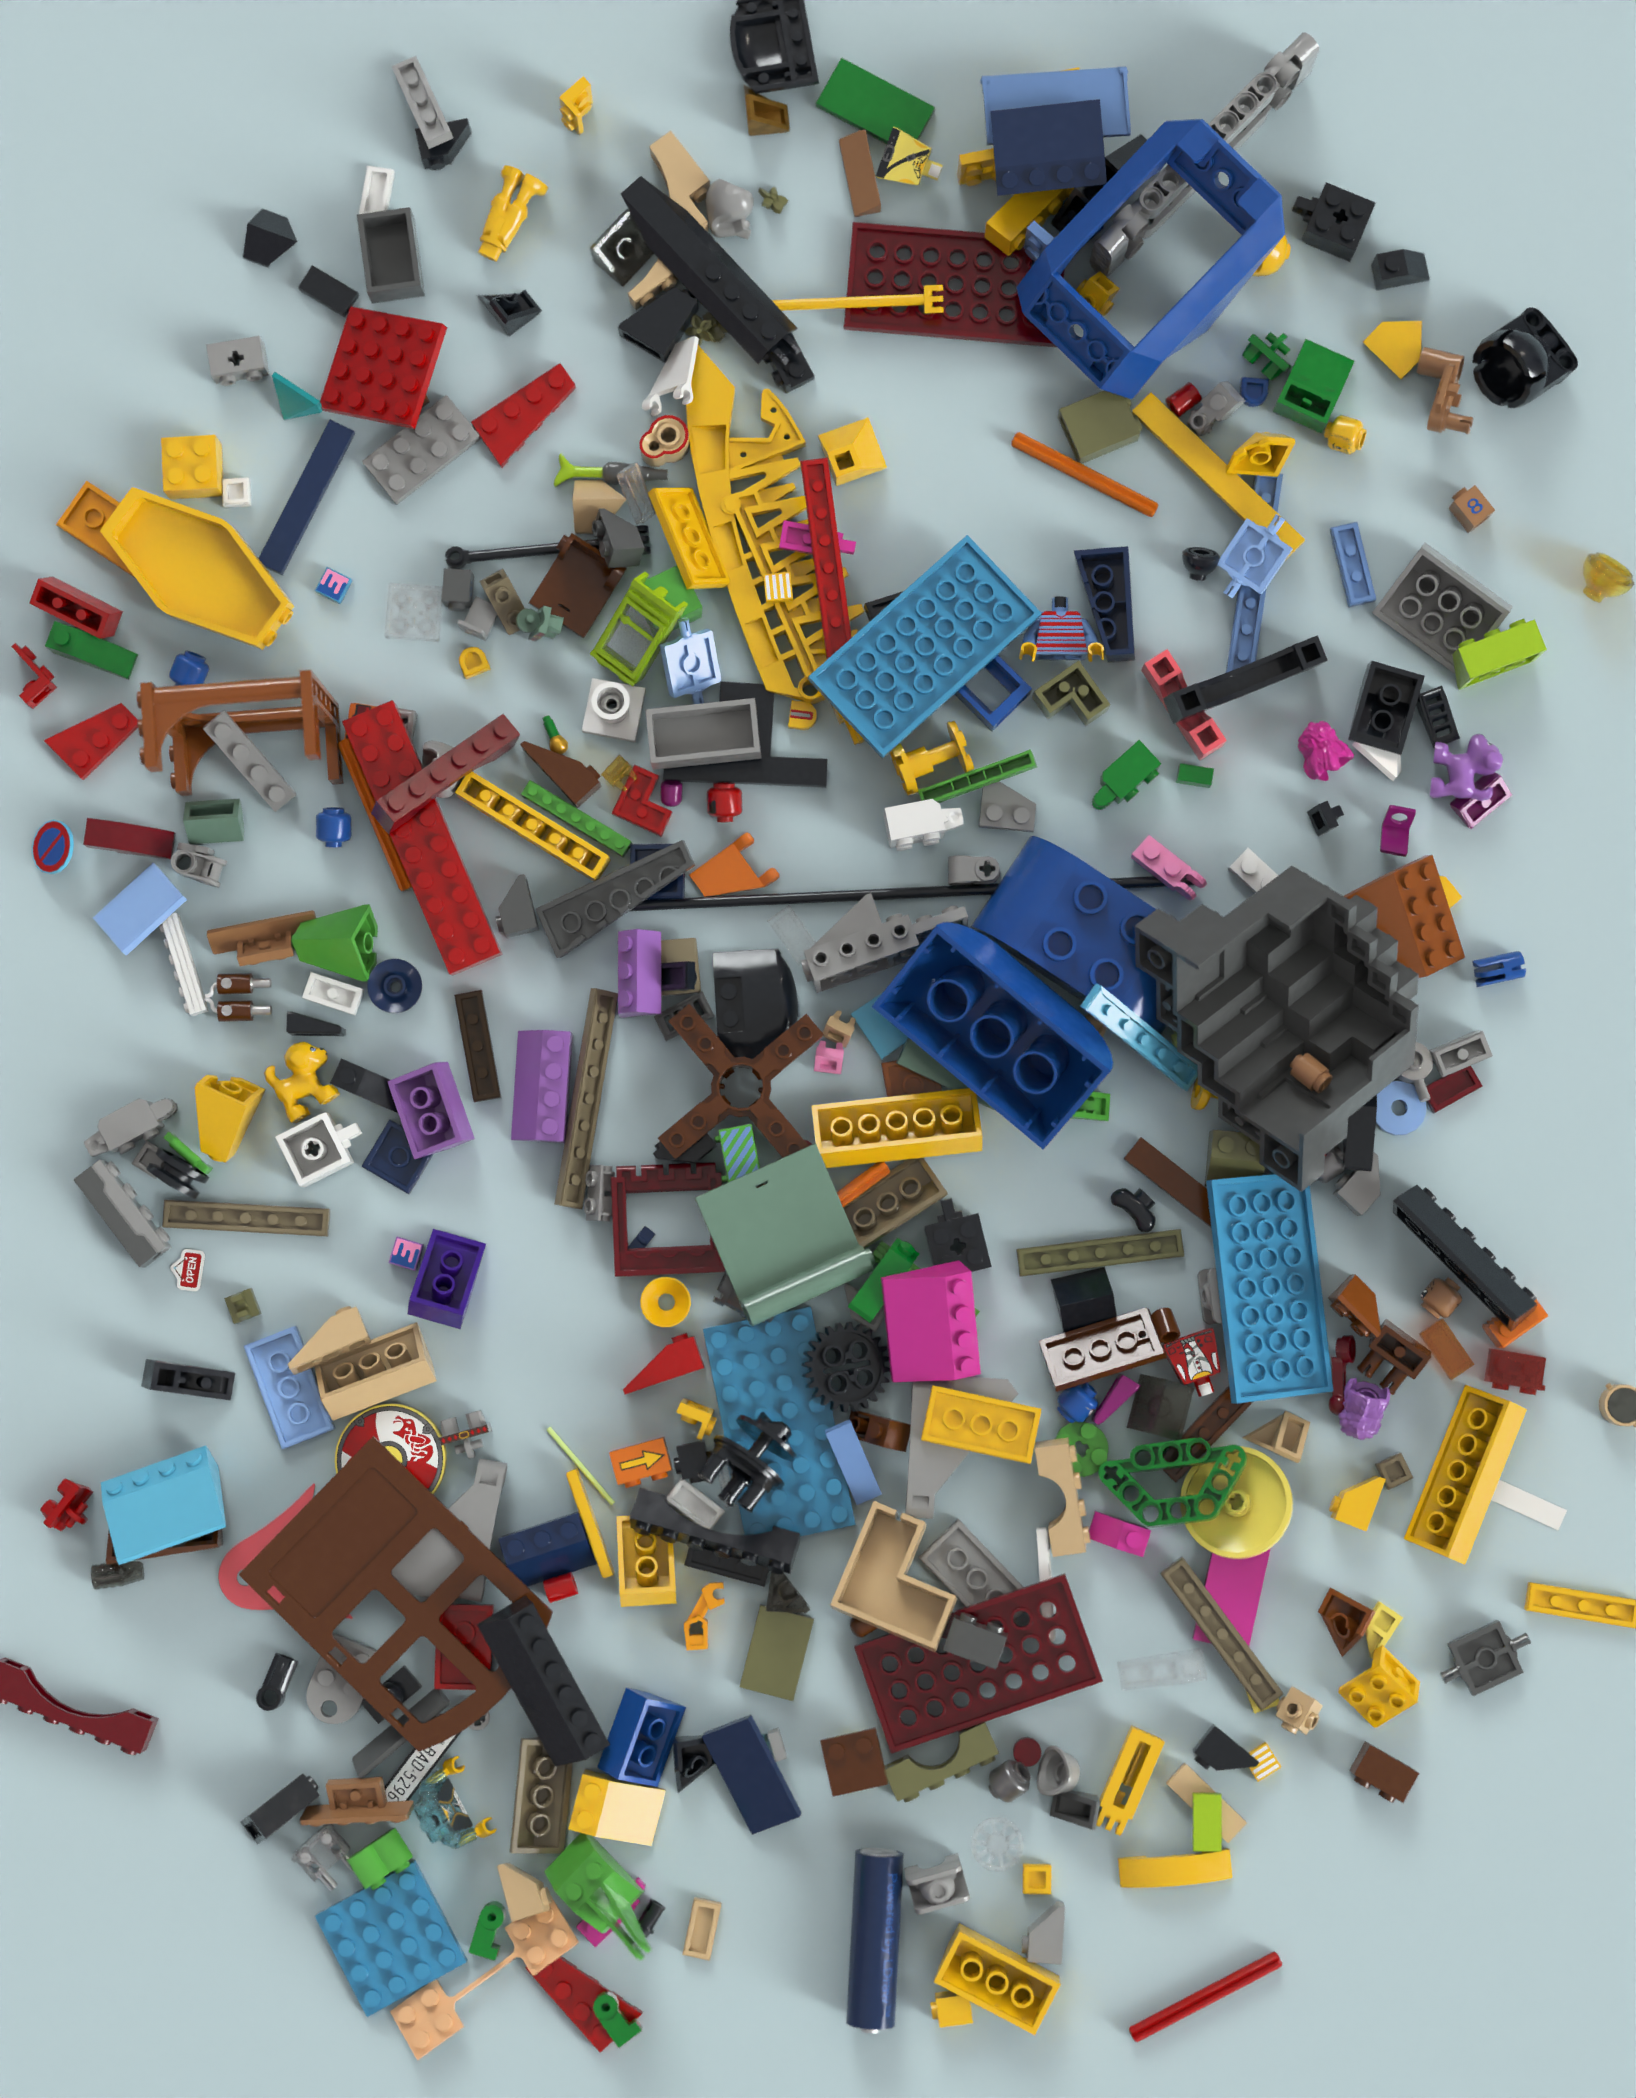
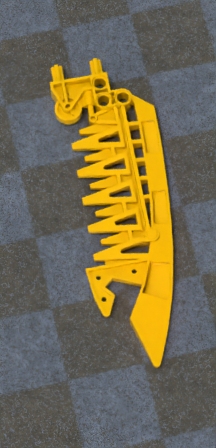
M698 345L691 381L693 401L686 404L687 427L691 456L705 518L713 544L730 579L727 589L766 691L814 705L826 700V698L819 691L813 696H807L804 694L803 688L807 685H812L808 680V676L826 661L823 630L820 629L808 638H805L801 629L804 625L821 622L819 600L815 598L818 596L815 573L811 574L815 571L813 558L799 561L809 554L794 552L774 565L769 555L772 552L784 550L779 549L783 521H789L805 511L806 503L805 496L781 500L796 490L794 483L768 487L801 467L798 457L784 460L782 456L806 447V441L786 407L770 389H764L761 397V421L774 427L769 438H730L735 387ZM775 408L777 411L772 413L770 410ZM789 435L790 438L786 440L784 439V436ZM745 453L746 457L743 458L740 454ZM758 475L766 476L744 491L731 494V481ZM775 511L781 512L779 516L763 526L757 527L754 520L755 516ZM808 519L798 521L797 523L808 524ZM736 522L749 549V552L746 554L743 552ZM751 561H754L760 575L755 579H752L747 565ZM842 567L845 579L848 577V572L845 567ZM784 572L791 573L792 588L808 584L814 586L793 601L764 603L762 605L756 588L764 585V574ZM861 604L848 606L850 622L864 613ZM775 610L781 625L771 630L765 613ZM857 629L851 630L852 637L858 633ZM785 634L792 650L780 654L774 638ZM796 659L804 677L800 680L798 688L794 687L784 664ZM832 706L839 724L845 722L854 745L863 743L865 740Z

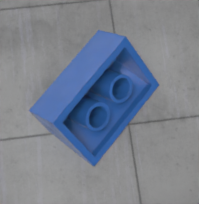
M626 1688L607 1739L610 1745L604 1748L597 1768L618 1780L658 1787L686 1707L645 1691Z

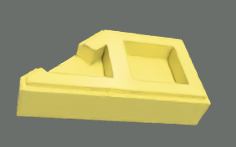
M1379 1601L1373 1608L1375 1614L1365 1632L1369 1656L1372 1659L1374 1650L1381 1645H1386L1403 1619L1402 1616Z

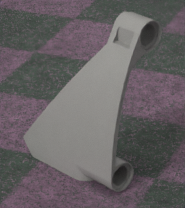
M966 1377L958 1380L912 1382L911 1430L905 1514L914 1518L933 1519L935 1494L970 1452L921 1441L932 1385L1012 1402L1018 1395V1392L1008 1379Z
M479 1459L474 1484L448 1509L460 1521L462 1520L469 1527V1530L490 1549L499 1499L507 1472V1463ZM434 1528L393 1568L392 1575L412 1595L428 1598L464 1561V1555L439 1530ZM484 1575L478 1576L458 1598L482 1602L486 1577Z

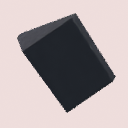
M1105 1267L1051 1279L1063 1333L1117 1317L1114 1294Z

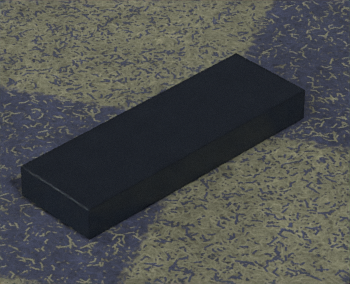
M689 1548L684 1566L765 1587L769 1572L767 1567L761 1565L748 1566L743 1564L740 1559L733 1557L728 1559L716 1556L714 1552L705 1549L696 1551Z

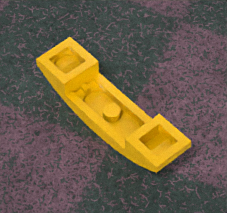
M1222 1849V1852L1201 1851V1853L1148 1858L1146 1856L1118 1858L1120 1887L1125 1888L1182 1886L1232 1878L1230 1849Z

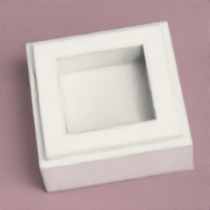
M249 477L222 479V501L224 508L251 506V483Z

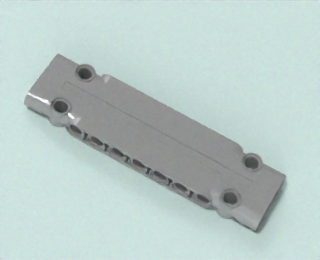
M1303 32L1283 53L1281 51L1278 52L1266 65L1264 72L1256 75L1208 124L1235 151L1264 123L1268 111L1272 107L1278 110L1289 99L1292 90L1311 72L1319 52V46L1315 39ZM1167 165L1142 190L1139 198L1132 205H1126L1115 217L1113 224L1094 242L1090 265L1096 273L1101 271L1108 277L1124 261V258L1128 260L1133 257L1144 243L1142 238L1152 236L1195 192L1171 166Z

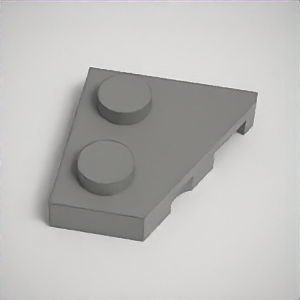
M1000 781L987 785L982 789L979 827L1033 832L1036 803Z

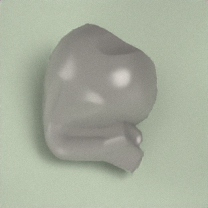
M718 179L710 185L706 195V213L710 231L715 237L738 236L745 239L750 237V222L746 218L751 214L754 200L751 192L722 179Z

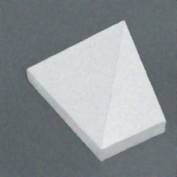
M1357 742L1352 744L1392 781L1402 771L1401 755Z

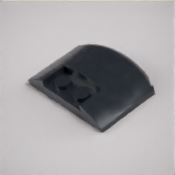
M737 0L736 5L738 8L735 14L732 15L730 23L731 50L738 72L755 94L819 84L804 0Z
M778 948L713 953L717 1037L735 1058L747 1057L754 1059L769 1044L797 1022L798 1000L792 972L780 955L782 953Z

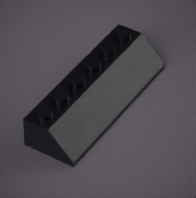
M1415 1185L1398 1196L1393 1201V1213L1511 1332L1536 1309L1535 1295L1527 1287L1521 1288L1514 1281L1516 1280L1515 1275L1507 1267L1501 1268L1494 1261L1496 1257L1488 1248L1483 1247L1481 1249L1474 1242L1476 1240L1474 1234L1466 1227L1461 1229L1454 1222L1456 1220L1454 1214L1448 1208L1444 1207L1441 1209L1435 1203L1437 1199L1429 1189L1425 1187L1422 1190L1418 1185Z
M526 1595L477 1624L555 1767L587 1760L610 1745L534 1604Z

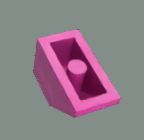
M1095 1511L1089 1532L1091 1540L1143 1557L1151 1530Z

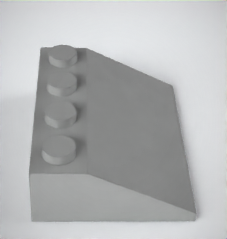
M1424 543L1372 613L1455 674L1452 654L1459 648L1458 644L1474 638L1475 642L1484 639V634L1500 626L1513 606L1427 543Z

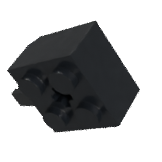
M1326 182L1319 198L1312 197L1309 200L1298 196L1292 211L1303 216V221L1308 223L1302 240L1307 245L1350 262L1376 202Z
M952 1198L941 1200L943 1215L937 1216L938 1223L924 1226L933 1266L959 1260L971 1272L992 1267L979 1214L976 1213L963 1217L962 1211L955 1212ZM954 1239H958L959 1243H964L965 1248L961 1249L960 1255H957L956 1251L950 1250V1246L954 1244Z

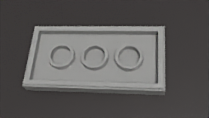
M959 1519L918 1557L965 1607L1023 1588L1018 1580ZM1018 1611V1612H1016V1613L1014 1614V1616H1013L1014 1621H1015L1024 1611ZM998 1620L990 1621L1003 1627L1002 1623Z

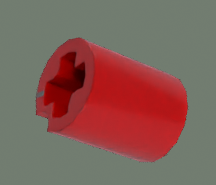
M1188 382L1166 398L1165 401L1170 411L1179 418L1200 403L1202 397L1196 387Z
M572 1572L543 1581L549 1603L578 1594Z

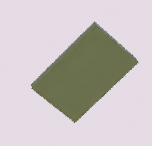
M760 1604L739 1687L793 1701L814 1618Z

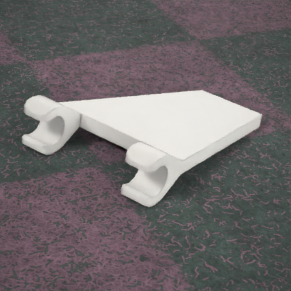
M696 336L675 343L650 394L642 402V409L644 411L652 410L651 416L661 413L662 406L659 396L674 391L673 397L675 399L683 397V405L693 401L691 381L699 338Z

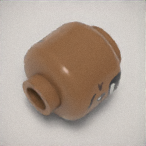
M1448 1277L1445 1281L1440 1278H1434L1421 1293V1300L1423 1301L1421 1306L1437 1319L1440 1316L1448 1318L1462 1302V1296L1458 1293L1461 1287Z

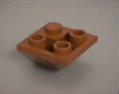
M1356 1274L1350 1275L1328 1297L1332 1302L1330 1307L1340 1317L1345 1316L1352 1322L1350 1327L1360 1337L1377 1338L1381 1334L1376 1294Z

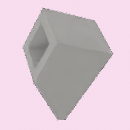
M1373 1152L1371 1172L1354 1170L1349 1176L1345 1173L1334 1185L1337 1187V1190L1333 1195L1357 1216L1363 1215L1380 1196L1378 1155Z

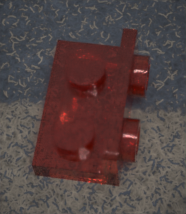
M1489 1348L1484 1381L1492 1382V1388L1509 1391L1510 1385L1520 1387L1519 1393L1536 1395L1537 1390L1545 1391V1385H1542L1546 1358Z

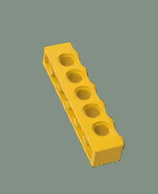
M474 772L467 774L455 791L459 799L592 881L600 879L611 861L609 855Z

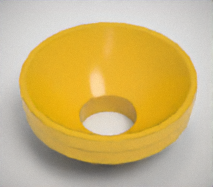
M660 1277L651 1281L644 1288L640 1300L641 1309L646 1319L652 1324L659 1327H672L687 1317L690 1311L691 1297L688 1289L681 1281L671 1277ZM670 1294L674 1297L675 1305L671 1310L666 1311L660 1308L658 1301L661 1295Z

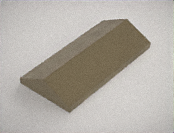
M924 1158L907 1159L892 1169L887 1176L846 1205L844 1211L858 1244L865 1249L947 1196L948 1193Z
M539 1737L522 1738L520 1742L510 1842L511 1854H561L565 1847L573 1763L555 1767Z

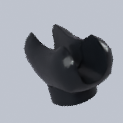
M1126 1188L1118 1189L1112 1193V1204L1129 1213L1141 1232H1149L1154 1228L1156 1217L1150 1209L1156 1203L1142 1189L1139 1188L1134 1194Z

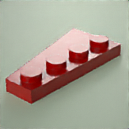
M559 363L471 421V424L500 467L503 468L508 459L525 444L527 438L540 428L550 413H553L574 391L576 385L562 364Z
M562 1956L533 1976L600 2053L613 2041L593 2011L596 1997L602 1992H611L599 1984V1981L577 1969V1966ZM611 1992L617 1997L618 2007L629 2022L642 2015L643 2011L624 2001L615 1992Z

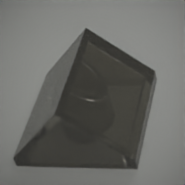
M628 209L590 247L592 260L622 287L654 254L645 243Z
M1140 1374L1138 1381L1140 1387L1135 1392L1126 1428L1174 1441L1181 1440L1194 1388L1167 1379Z

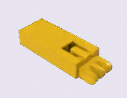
M1132 1725L1130 1726L1099 1799L1101 1808L1098 1813L1097 1826L1100 1827L1104 1817H1106L1108 1820L1105 1830L1111 1831L1114 1823L1118 1822L1115 1834L1122 1835L1128 1819L1132 1820L1164 1746L1165 1741ZM1121 1783L1132 1787L1126 1805L1121 1804L1123 1797L1126 1795L1125 1792L1119 1790Z

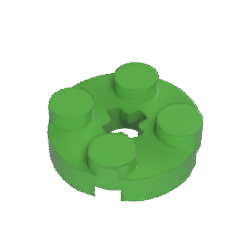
M1075 1421L1074 1423L1070 1422L1064 1425L1057 1433L1055 1439L1069 1437L1070 1445H1075V1448L1077 1441L1088 1445V1449L1085 1450L1086 1455L1081 1457L1077 1453V1462H1073L1074 1473L1079 1472L1080 1477H1086L1099 1471V1467L1107 1461L1108 1442L1104 1433L1098 1427L1088 1422L1079 1423Z

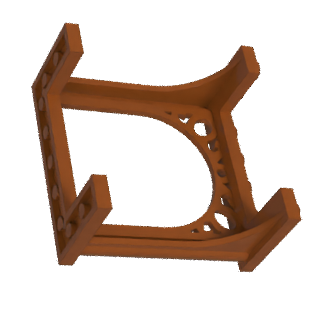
M311 670L300 671L299 677L167 687H156L152 682L140 683V691L136 694L137 706L139 709H142V719L138 720L139 735L143 737L144 747L140 748V761L150 772H162L161 748L167 734H169L173 739V746H169L170 761L174 762V772L171 773L170 777L171 786L181 796L192 795V779L195 769L204 754L216 744L203 730V727L221 713L195 714L191 713L192 711L212 705L301 699L302 706L231 711L227 713L245 734L303 729L305 756L309 760L321 759L319 728H325L328 780L332 784H344L342 754L338 747V743L341 741L339 704Z

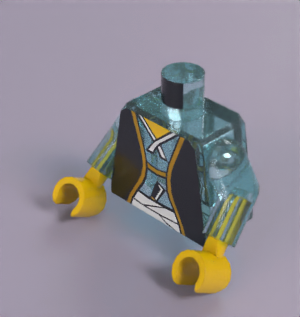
M459 1756L446 1759L443 1763V1769H437L420 1783L419 1800L414 1806V1812L420 1821V1828L426 1833L431 1843L441 1841L443 1845L452 1849L460 1848L477 1840V1836L486 1838L497 1830L489 1831L485 1826V1823L492 1820L491 1817L478 1822L475 1828L472 1827L473 1824L450 1779L447 1778L448 1775L464 1771L465 1765L457 1768L454 1767V1761Z

